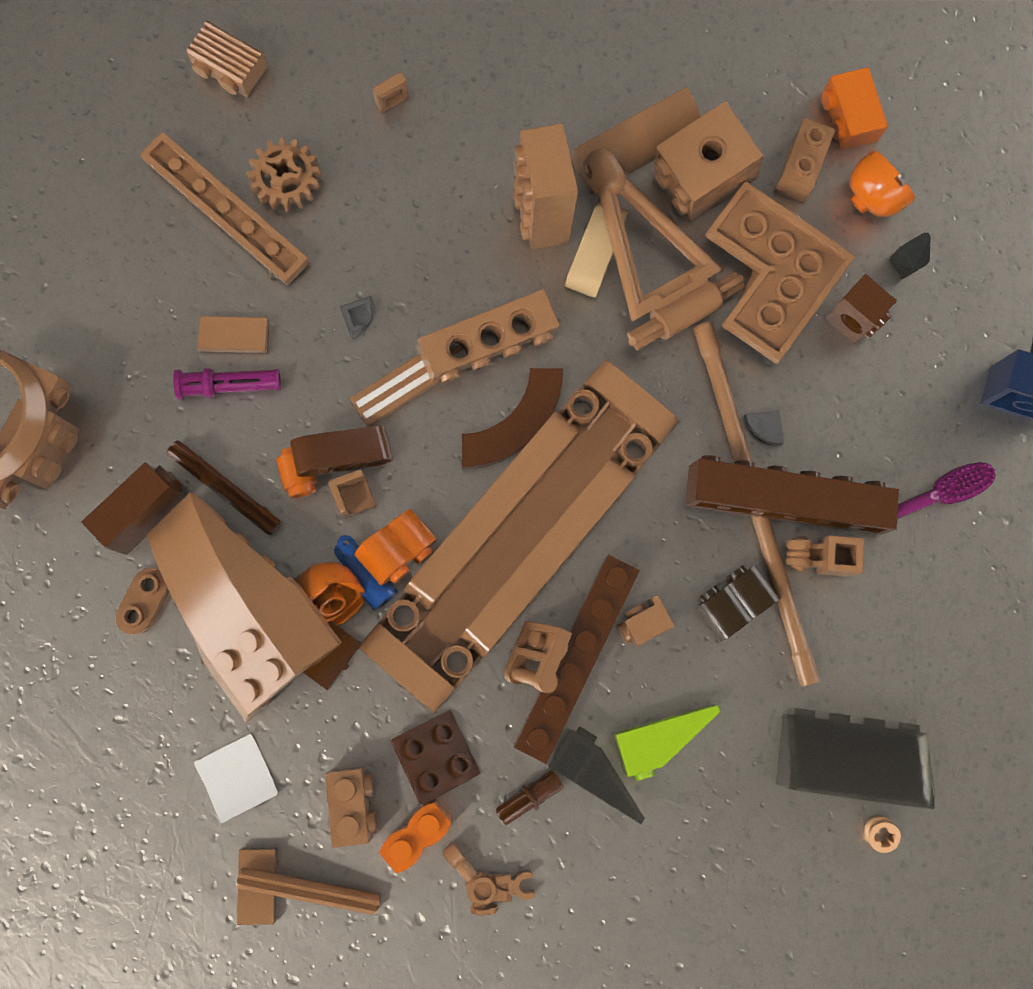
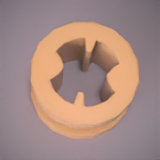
M886 816L872 817L864 827L865 838L873 849L878 852H891L900 843L901 835L899 829ZM885 827L889 835L884 834L886 839L879 841L875 833L880 834L879 829Z

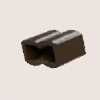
M744 565L740 566L727 576V579L730 581L729 584L721 590L715 585L699 597L703 603L696 607V609L720 641L728 639L781 599L756 565L748 570Z

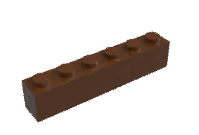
M704 455L701 456V459L699 458L689 465L685 506L883 535L897 530L899 489L886 487V483L882 481H866L865 484L853 482L854 478L849 476H834L830 479L821 477V473L817 471H801L798 474L788 472V468L784 466H768L765 469L755 467V463L751 461L739 460L733 464L722 462V458L718 456Z
M610 555L606 556L569 630L572 635L568 643V651L561 660L555 674L558 679L557 687L552 693L539 692L513 745L515 749L547 764L636 580L639 569Z

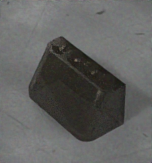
M794 708V715L783 714L776 776L777 785L803 792L926 809L935 808L936 793L928 734L920 732L921 725L899 722L898 729L885 727L886 720L865 717L863 724L850 723V715L829 713L828 719L815 718L816 711Z

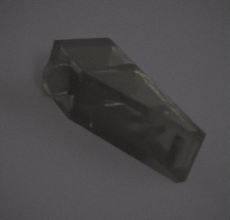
M580 726L576 732L568 728L548 761V767L639 824H642L645 819L602 748L594 744L597 737Z

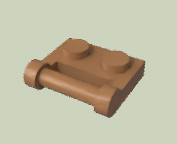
M525 621L504 670L505 679L513 684L526 683L533 685L538 691L543 693H552L558 684L555 674L561 660L568 651V643L572 633L560 627ZM527 659L540 662L537 672L525 668Z

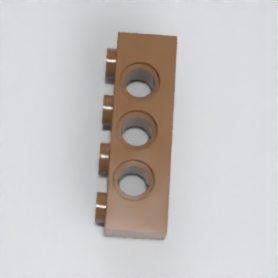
M542 289L418 338L416 346L431 381L441 379L442 383H446L460 377L459 371L472 366L473 371L492 364L491 358L503 354L504 358H509L522 352L521 346L533 342L535 346H539L552 340V334L560 325L546 292ZM522 320L527 325V333H517L512 327V321ZM481 333H493L497 338V344L494 346L484 344L481 340ZM452 344L462 345L466 350V357L461 359L453 357L449 351V346Z

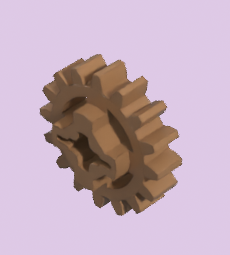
M281 137L277 146H274L270 140L267 141L268 149L266 151L260 148L256 149L259 159L249 160L253 170L247 172V176L250 182H253L250 185L253 193L258 194L262 204L270 200L269 203L273 210H276L279 204H283L286 212H289L293 203L299 209L303 208L301 200L306 198L312 201L313 196L310 190L320 189L319 182L316 179L321 178L322 174L320 168L316 167L319 165L316 155H311L307 145L299 149L300 146L297 139H293L290 145H286L284 138ZM298 161L304 164L306 172H303L302 168L299 167ZM264 177H267V180L270 181L271 189L264 184Z

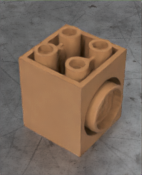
M724 101L656 146V159L654 161L656 171L653 174L663 190L668 188L673 195L672 203L681 216L686 214L692 222L735 194L745 181L748 183L755 181L758 178L763 154L727 102Z

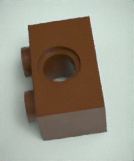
M865 273L825 319L855 344L863 336L869 340L877 330H880L893 316L888 310L897 300Z

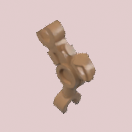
M454 842L442 851L445 859L466 881L467 895L470 901L473 902L470 907L471 914L479 916L493 915L498 911L499 907L496 904L490 903L493 901L511 902L512 895H517L523 900H530L535 897L533 889L522 890L520 888L522 880L533 878L531 870H520L514 877H510L509 872L488 874L481 872L480 869L476 871Z

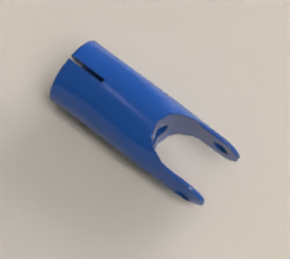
M343 535L337 541L334 554L359 579L365 594L361 592L362 597L372 610L376 611L392 600L398 594V590L391 581L381 586L354 555L359 547L351 536Z

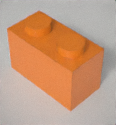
M869 67L830 77L822 91L821 98L824 109L829 111L832 120L831 128L835 129L833 137L835 140H838L841 150L877 142L888 128V124Z

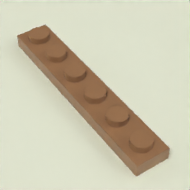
M163 131L139 154L144 162L285 285L288 286L310 263L308 257Z

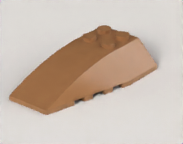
M192 492L178 503L147 534V538L164 581L194 639L205 666L245 722H248L272 702L271 698L301 672L319 663L342 642L301 586L291 577H284L275 569L277 565L267 556H260L249 546L250 541L241 533L235 534L226 526L227 521Z

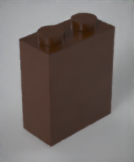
M144 462L85 517L81 523L105 548L128 555L186 497L180 490L184 485L173 473L168 472L161 465L154 468Z

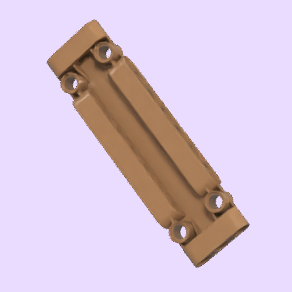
M606 360L602 361L578 391L571 395L565 406L559 412L556 411L413 576L404 588L405 592L390 606L384 617L360 643L359 649L426 707L436 713L478 661L489 653L636 477L635 474L679 423L677 417L615 365ZM580 401L586 402L591 407V412L586 415H580L574 410L573 405ZM630 444L640 446L643 450V457L639 459L630 457L627 454L626 447ZM402 607H409L414 613L412 622L406 626L398 625L395 620L397 610ZM454 652H462L467 656V666L461 672H454L448 666V658Z

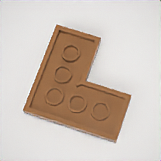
M747 181L742 184L705 236L759 273L758 277L724 321L722 327L775 364L781 361L856 257Z

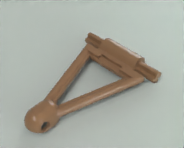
M596 149L589 153L584 161V175L592 190L601 200L631 322L640 319L648 313L651 316V320L627 333L630 339L628 342L631 347L634 346L637 351L660 337L665 340L673 337L721 309L724 300L745 288L743 276H739L736 271L715 283L709 282L708 279L717 275L723 269L626 177L624 170L611 151ZM588 166L592 170V175L589 172ZM621 194L696 267L642 296L617 197Z

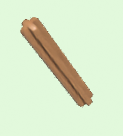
M246 867L239 870L236 881L238 889L370 915L377 913L380 903V896L376 893Z

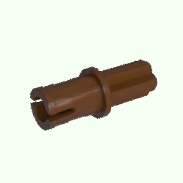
M551 769L528 786L522 785V791L498 806L496 814L504 825H508L532 808L537 811L540 804L565 788L556 773Z

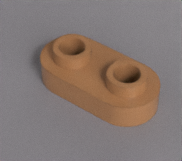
M146 568L135 575L116 612L117 626L124 633L141 635L152 627L169 594V589L160 570ZM152 579L155 584L154 588L147 592L144 587L145 582ZM135 610L138 613V619L135 623H130L128 616L130 612Z

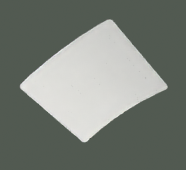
M251 734L194 763L220 823H224L278 794L269 769Z

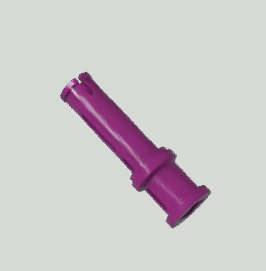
M204 368L203 372L183 373L179 369L174 370L173 386L177 400H183L185 396L204 395L207 399H211L217 393L281 390V376L279 369L215 373L214 369L211 370L210 368ZM260 380L259 382L232 383L233 381ZM189 383H200L199 385H188Z

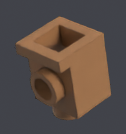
M658 595L647 600L650 605L649 608L646 609L644 603L627 611L625 614L628 619L616 626L626 644L631 642L633 647H638L675 626Z

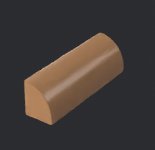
M685 87L574 148L572 165L591 195L595 192L585 178L583 169L584 161L589 153L596 149L611 151L624 170L625 175L656 159V146L701 117L692 94ZM588 166L589 172L592 175V170Z

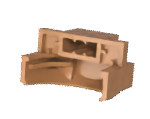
M0 350V366L8 369L14 375L22 394V400H17L0 432V508L6 510L8 504H11L17 498L20 491L19 484L22 479L45 489H48L50 484L58 479L64 457L73 450L77 443L79 428L56 415L58 410L63 408L69 399L71 384L53 373Z

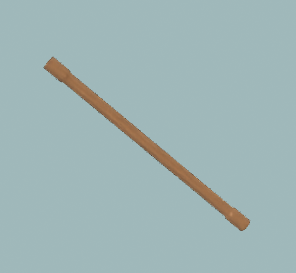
M713 322L699 324L693 330L701 356L704 358L734 461L745 460L753 462L720 355L721 349ZM751 516L772 588L781 598L777 601L792 651V660L800 687L818 683L821 681L813 653L809 649L771 520L770 518Z

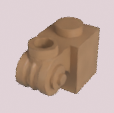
M829 535L818 540V544H814L811 540H807L806 536H798V538L787 541L788 551L786 554L788 558H786V565L796 568V571L804 572L807 568H816V574L853 577L863 574V538Z

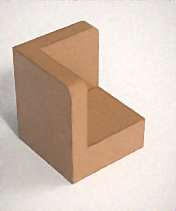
M361 469L328 481L338 511L344 519L377 508L367 479Z

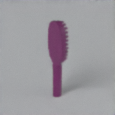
M983 462L971 463L953 469L940 477L935 482L932 490L899 503L897 519L939 501L943 504H953L979 495L993 484L996 477L995 469Z

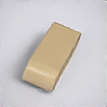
M599 199L565 282L566 288L595 299L614 254L601 200ZM620 208L625 226L629 211Z

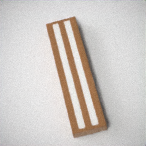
M452 344L449 346V351L453 357L458 359L466 357L467 353L462 345ZM420 354L350 397L349 400L366 426L372 427L441 383V379L431 381Z

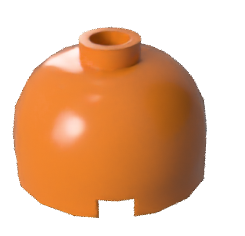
M872 150L854 167L850 176V187L854 194L850 201L861 214L869 211L877 217L896 215L916 199L907 183L902 186L903 184L898 177L900 173L878 151L874 152Z
M324 562L314 564L296 580L326 622L334 621L336 626L352 618L363 606L364 600L361 592L365 594L363 586L356 575L341 563Z

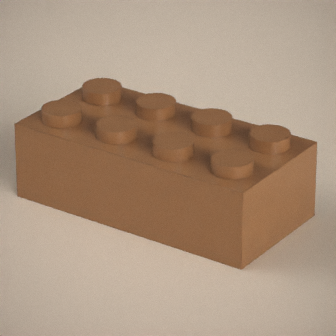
M563 123L520 131V143L514 146L516 161H514L515 175L513 176V183L515 189L512 190L515 208L520 209L521 220H519L522 240L529 241L530 251L568 244L578 188Z

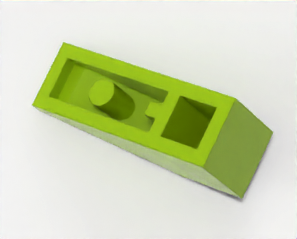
M711 704L612 733L624 775L627 777L634 776L635 781L655 776L654 769L663 767L720 713L719 706Z

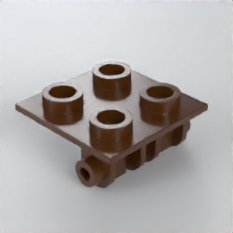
M451 710L390 740L420 806L481 774Z

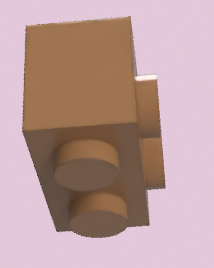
M366 766L328 771L325 773L332 848L368 844L373 838L372 833H377L376 812L370 811L369 796L374 795L372 774L366 773Z

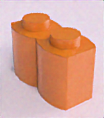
M410 508L361 543L354 555L381 586L390 580L396 584L409 573V565L416 562L419 566L434 553L431 547L438 539Z
M433 799L420 806L413 814L409 823L396 828L388 836L379 854L395 873L405 871L419 859L425 847L437 843L444 837L453 817L437 799Z

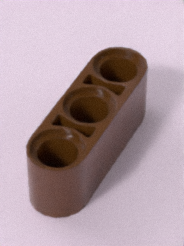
M385 426L311 434L297 437L290 441L298 477L376 467L393 461Z

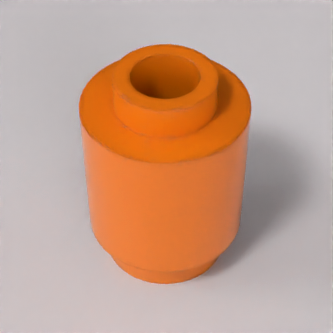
M291 447L281 450V456L277 457L275 461L283 490L288 492L289 498L295 499L315 493L316 476L298 477Z

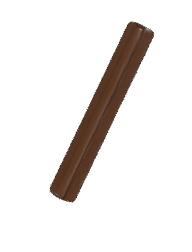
M176 440L168 448L166 453L169 457L266 534L272 535L279 528L281 522L278 518L182 442Z

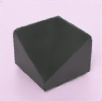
M924 232L900 246L889 259L902 279L929 263L931 236L928 232Z

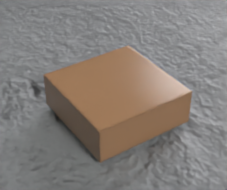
M401 72L372 88L375 104L381 112H385L409 97L407 81Z

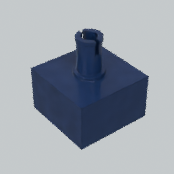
M1033 342L1030 353L1018 349L990 367L980 404L1033 421Z

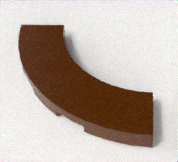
M530 368L525 394L516 409L507 418L489 429L462 434V469L490 466L502 462L504 459L522 450L552 416L560 397L564 368Z

